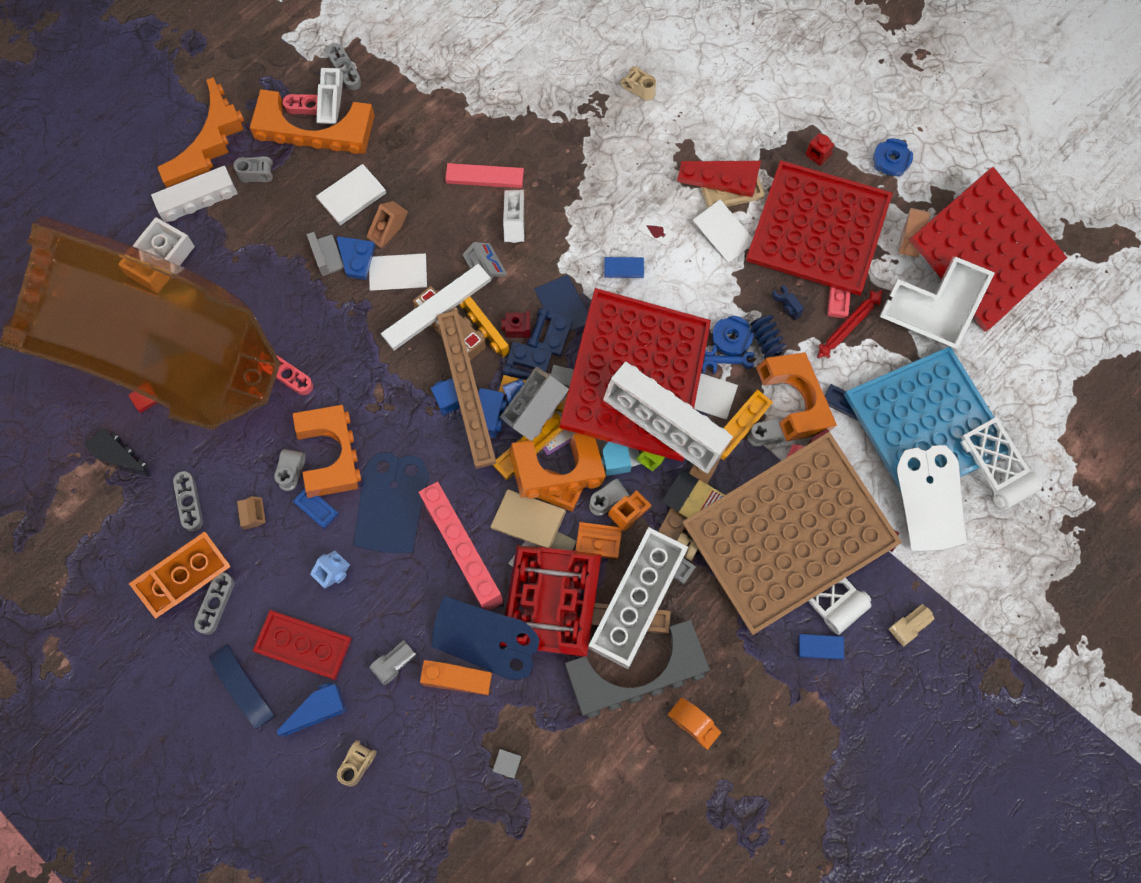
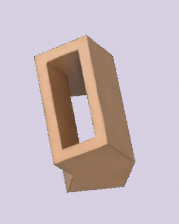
M251 496L245 500L237 501L240 526L244 530L266 523L261 497Z

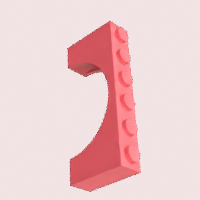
M438 481L419 491L429 515L450 548L480 607L493 611L503 605L500 591Z

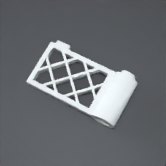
M997 417L961 436L963 440L960 442L966 453H971L993 489V501L997 507L1007 510L1042 489L1041 480L1035 473L1029 470ZM991 424L997 430L996 437L987 435L988 427ZM972 435L981 437L980 447L973 445L969 437ZM986 439L995 441L994 451L984 448ZM1000 443L1007 446L1009 449L1008 455L998 453ZM983 453L993 455L991 465L984 463L982 459ZM997 457L1006 459L1005 469L995 467ZM1011 461L1017 463L1022 471L1019 473L1011 472ZM994 471L1004 474L1003 481L1000 484H997L993 477Z
M846 578L838 582L849 590L844 595L834 594L835 585L831 586V594L820 593L815 596V600L812 598L808 601L822 616L826 625L837 635H840L871 608L870 596L864 591L856 590ZM819 597L831 598L830 607L826 611L819 605ZM834 598H840L834 603Z

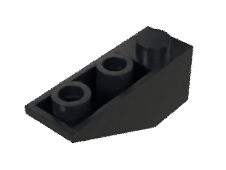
M103 428L84 445L106 466L146 477L151 476L146 470L149 466L141 458L136 460L133 457L135 452L127 444L123 447L119 443L122 439L114 431L109 433Z

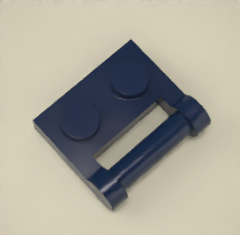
M539 308L535 327L526 345L551 351L552 355L561 357L573 318ZM545 319L550 320L551 322L545 340L543 343L538 342V339L540 337Z
M513 342L503 370V376L511 375L528 379L532 373L513 368V365L530 369L538 367L547 373L552 352Z

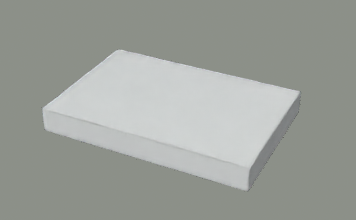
M362 164L318 194L316 198L341 226L385 195L386 190Z

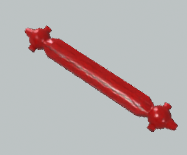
M882 290L878 292L870 291L869 299L864 300L827 339L826 344L818 345V359L822 357L830 358L831 350L835 349L869 314L875 304H881Z

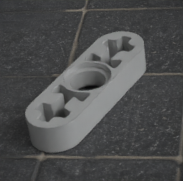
M337 43L329 45L327 54L333 67L339 69L342 64L349 65L347 69L341 70L343 73V84L348 90H357L361 86L360 76L345 50ZM334 52L339 53L340 58L337 59ZM349 75H351L354 82L349 81Z
M182 471L177 473L173 479L181 525L188 531L194 532L203 525L199 497L194 477L188 472ZM183 478L189 480L186 482V488L189 491H185L184 486L180 484L183 482ZM192 496L193 503L188 507L183 506L184 498ZM187 512H191L192 517L197 519L193 521L192 526L189 523H187L191 520L190 514Z
M222 572L212 579L196 617L195 629L204 635L212 634L216 630L233 590L234 580L227 573ZM225 579V581H227L228 584L227 586L223 585L221 588V585H219L218 583L219 581H224ZM215 590L218 591V592L220 591V592L223 593L224 595L221 596V595H219L218 593H214V591H215ZM213 598H219L220 605L216 609H210L209 602ZM206 611H208V612H210V613H212V614H215V616H214V617L211 616V615L209 616V615H207V614H205V613H206ZM208 620L211 625L204 628L201 623Z

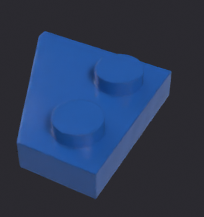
M337 236L347 277L366 280L375 243Z

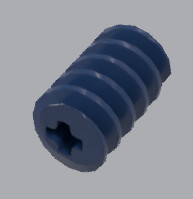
M773 315L760 317L750 324L752 326L751 331L755 333L754 337L758 340L757 344L761 347L760 351L762 354H765L764 359L783 356L785 354L783 349L787 346L786 343L779 344L784 338L782 336L776 337L780 330H773L777 326L776 322L770 323L774 319Z

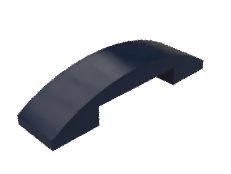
M226 644L209 656L224 686L255 729H258L275 717L266 700L261 697L245 673L229 644Z

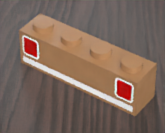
M430 286L413 300L414 307L417 308L440 290L436 291ZM454 307L453 309H451V310L449 311V312H452V311H456V310H457V313H459V311H458V309H457L456 307ZM458 314L468 356L471 361L486 348L485 337L479 330L475 331L471 327V322L465 316L462 318ZM436 320L431 326L442 336L439 322Z

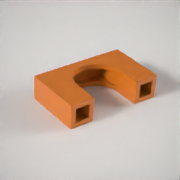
M806 352L766 358L756 367L763 386L786 383L795 387L804 398L805 411L789 414L779 422L787 442L813 437L826 429L830 431L837 426Z
M343 405L292 413L298 440L328 436L335 439L342 447L341 455L333 465L302 472L307 497L312 498L313 496H323L358 489L357 482L361 481L359 469L354 467V462H358L356 449L351 450L350 443H354L352 430H347V424H350V417L348 411L344 412Z
M579 433L573 434L570 446L575 461V469L565 475L548 473L540 466L533 440L512 443L509 453L520 498L527 497L532 499L542 494L556 495L560 491L568 490L569 492H575L580 488L589 487L593 489L602 485L606 475L596 439Z

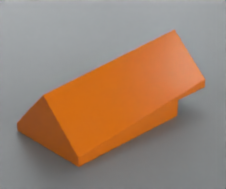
M204 531L131 581L129 585L156 619L231 566Z

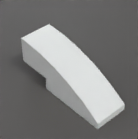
M321 68L320 84H318L317 123H337L343 83V73L338 68Z

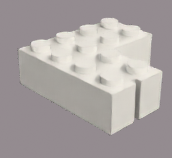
M953 256L935 294L896 279L889 294L892 299L886 300L879 316L958 349L994 276V272Z

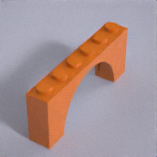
M260 89L250 125L254 139L273 141L279 144L288 143L296 146H311L316 149L325 148L333 151H348L353 154L366 153L375 116L372 104L353 102L347 115L337 124L323 130L309 131L297 128L286 121L282 114L283 101L279 92Z

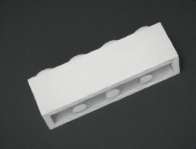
M224 165L153 193L151 196L159 215L166 223L186 214H192L204 207L212 206L214 203L224 199H230L238 193Z

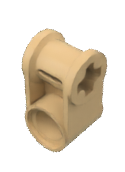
M632 66L627 76L622 77L620 80V84L625 90L632 92L643 100H652L656 95V79L636 66Z
M356 740L338 769L337 778L339 782L348 787L357 785L366 769L374 760L377 751L367 749L360 744L359 740ZM349 769H353L354 778L351 781H345L344 773Z

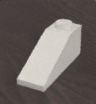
M505 190L504 242H524V190Z

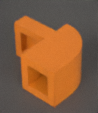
M636 491L630 497L625 496L610 509L608 516L625 531L634 525L635 521L647 512L652 505Z
M682 697L668 713V716L681 729L689 733L707 750L721 734V731L714 725L713 720Z

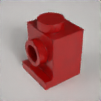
M819 133L809 143L805 156L821 166L832 155L834 143L831 142L827 135ZM817 150L821 155L818 156L814 151Z

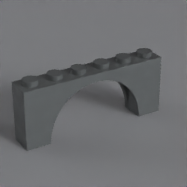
M691 620L669 628L671 655L668 665L657 679L644 686L625 688L607 682L594 671L587 657H581L565 663L582 717L587 716L588 719L601 715L600 711L609 708L611 712L622 708L621 703L630 701V704L642 701V696L651 693L652 697L664 693V688L672 686V689L684 686V681L693 679V682L706 678L705 674L710 669Z

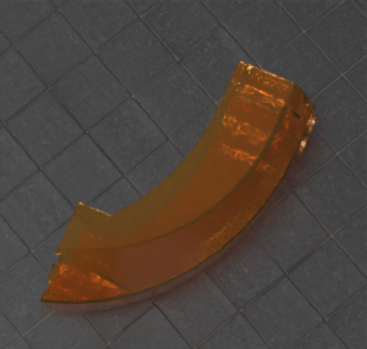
M45 216L39 217L32 223V230L27 244L33 247L14 315L3 326L4 331L0 340L1 347L53 361L106 379L169 408L168 418L209 430H213L229 420H234L248 413V411L268 403L281 363L251 308L242 300L221 286L184 267L131 245Z

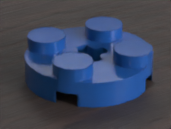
M896 138L887 139L886 142L879 143L874 151V168L887 175L902 176L909 169L913 161L912 150L910 152L907 148L908 144ZM894 154L897 160H893L889 156Z
M729 316L715 324L712 332V343L717 346L718 351L725 355L741 356L751 346L753 331H751L750 325L745 319L738 316ZM734 332L737 339H729L727 334Z

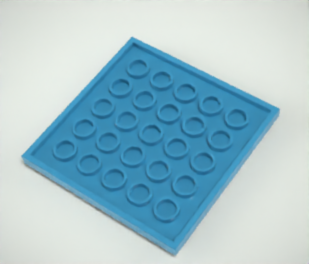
M951 346L844 393L845 398L900 492L897 467L905 450L919 447V449L926 451L932 446H947L958 460L960 478L980 469L971 453H966L960 443L963 441L961 436L995 417ZM991 424L988 427L987 435L996 437L997 430ZM976 435L970 436L969 438L973 445L980 447L981 437ZM986 439L984 448L994 451L995 441ZM1000 443L998 453L1008 455L1009 449L1005 444ZM983 453L982 459L984 463L991 464L993 455ZM938 454L935 457L936 466L942 468L947 464L945 455ZM916 457L909 459V469L916 471L920 468V461ZM927 476V483L931 484L933 482L932 476Z

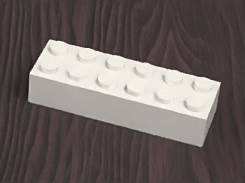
M627 362L611 378L603 398L606 403L707 474L719 460L733 438L727 430L717 426L707 416L697 412L690 404L683 402L671 391L664 389L654 379L647 377L637 367Z
M648 527L589 644L590 650L629 669L686 554L687 546Z

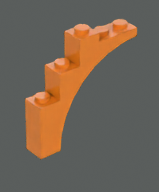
M214 77L206 80L210 91V107L202 131L184 152L171 161L157 167L166 188L211 171L210 168H213L211 159L229 153L226 147L229 144L226 136L244 130L241 123L244 121L240 110L236 111L233 104L229 105L227 98L223 99L222 95H225L221 84H216Z

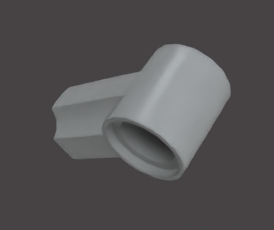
M403 640L386 656L383 655L375 660L369 669L383 685H386L398 675L399 670L411 661L416 654Z

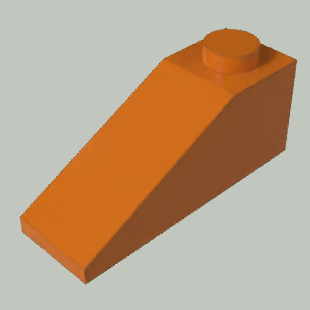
M424 660L420 683L427 687L489 696L492 673Z

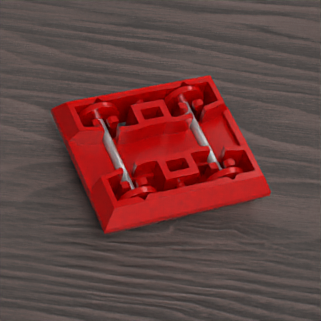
M516 545L505 616L524 621L536 632L539 637L537 651L587 657L601 554ZM529 578V583L523 585V592L521 593L522 583H526ZM582 589L585 590L584 600H581ZM520 598H521V604H520V605L524 608V614H523V615L521 614V611L518 610ZM580 605H582L581 617H578ZM520 633V637L516 638L517 642L522 646H527L530 643V638L527 634ZM500 643V646L507 647L506 643Z

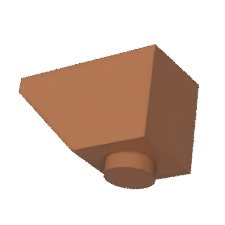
M394 201L380 204L366 238L380 248H383L401 229L408 211Z
M910 208L898 243L899 254L919 258L920 253L910 242L909 238L929 222L930 212Z

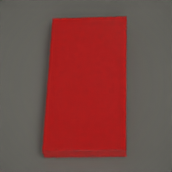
M270 610L253 652L336 681L352 638Z

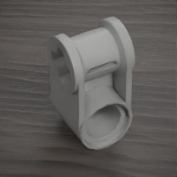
M242 157L234 162L235 172L241 182H270L273 179L271 174L273 160L269 157Z
M780 417L754 424L747 435L749 444L754 447L785 442L786 439L779 424L784 418Z
M289 449L281 451L274 478L282 490L292 491L296 488L301 470L305 464V453Z
M615 479L591 496L589 510L595 516H602L610 511L623 497H630L621 482ZM596 501H597L598 503H603V506H602V507H601L600 505H597V506H596V505H595Z

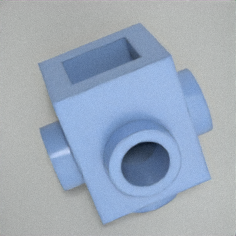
M333 551L327 555L323 554L318 558L310 575L324 588H327L334 583L339 584L347 576L346 571L350 564L336 551Z

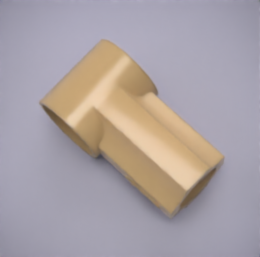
M922 604L908 616L898 620L888 630L902 646H905L935 618L930 609Z

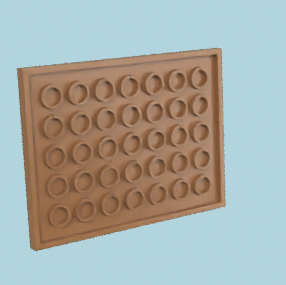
M830 431L682 522L751 635L759 632L902 543Z

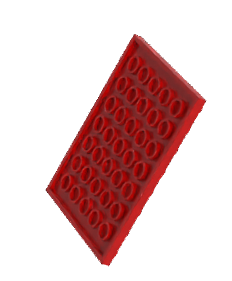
M595 288L559 428L683 462V456L606 403L603 398L611 378L627 362L637 367L647 377L654 379L664 389L671 391L677 398L690 404L694 409L711 320Z

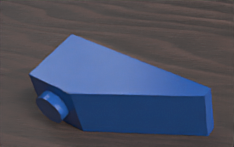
M331 682L319 686V690L313 692L277 730V734L285 737L347 712L339 686L336 684L332 685Z

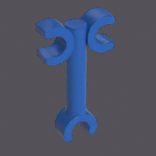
M713 345L712 352H707L705 349L701 372L705 374L706 367L709 366L713 369V374H715L717 371L716 364H742L744 368L752 369L754 363H749L746 359H752L754 353L747 352L743 356L715 355L717 346Z

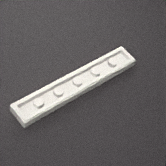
M477 264L383 331L381 336L395 351L438 320L437 315L449 312L489 283L491 277Z

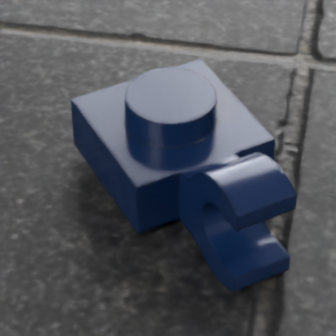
M784 285L780 288V291L783 293L782 295L774 290L772 298L775 301L783 302L784 312L791 316L794 321L800 318L804 307L794 294H790Z

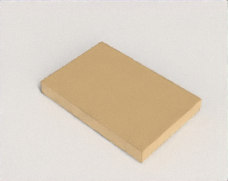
M757 177L753 198L701 187L707 208L719 200L726 207L761 200L765 197L759 177Z
M507 489L492 522L491 529L539 547L551 548L566 511L534 498H520L519 493Z

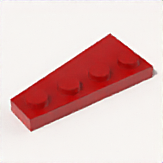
M682 161L677 182L753 198L761 161Z

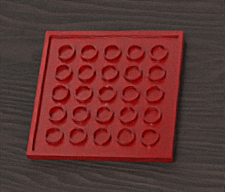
M780 160L746 261L861 296L893 193Z
M994 167L989 168L909 238L910 242L941 279L953 256L994 272V276L973 316L984 332L990 330L1068 258Z

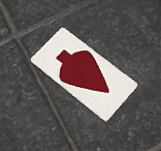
M645 217L637 228L664 245H667L674 235V232L648 217Z

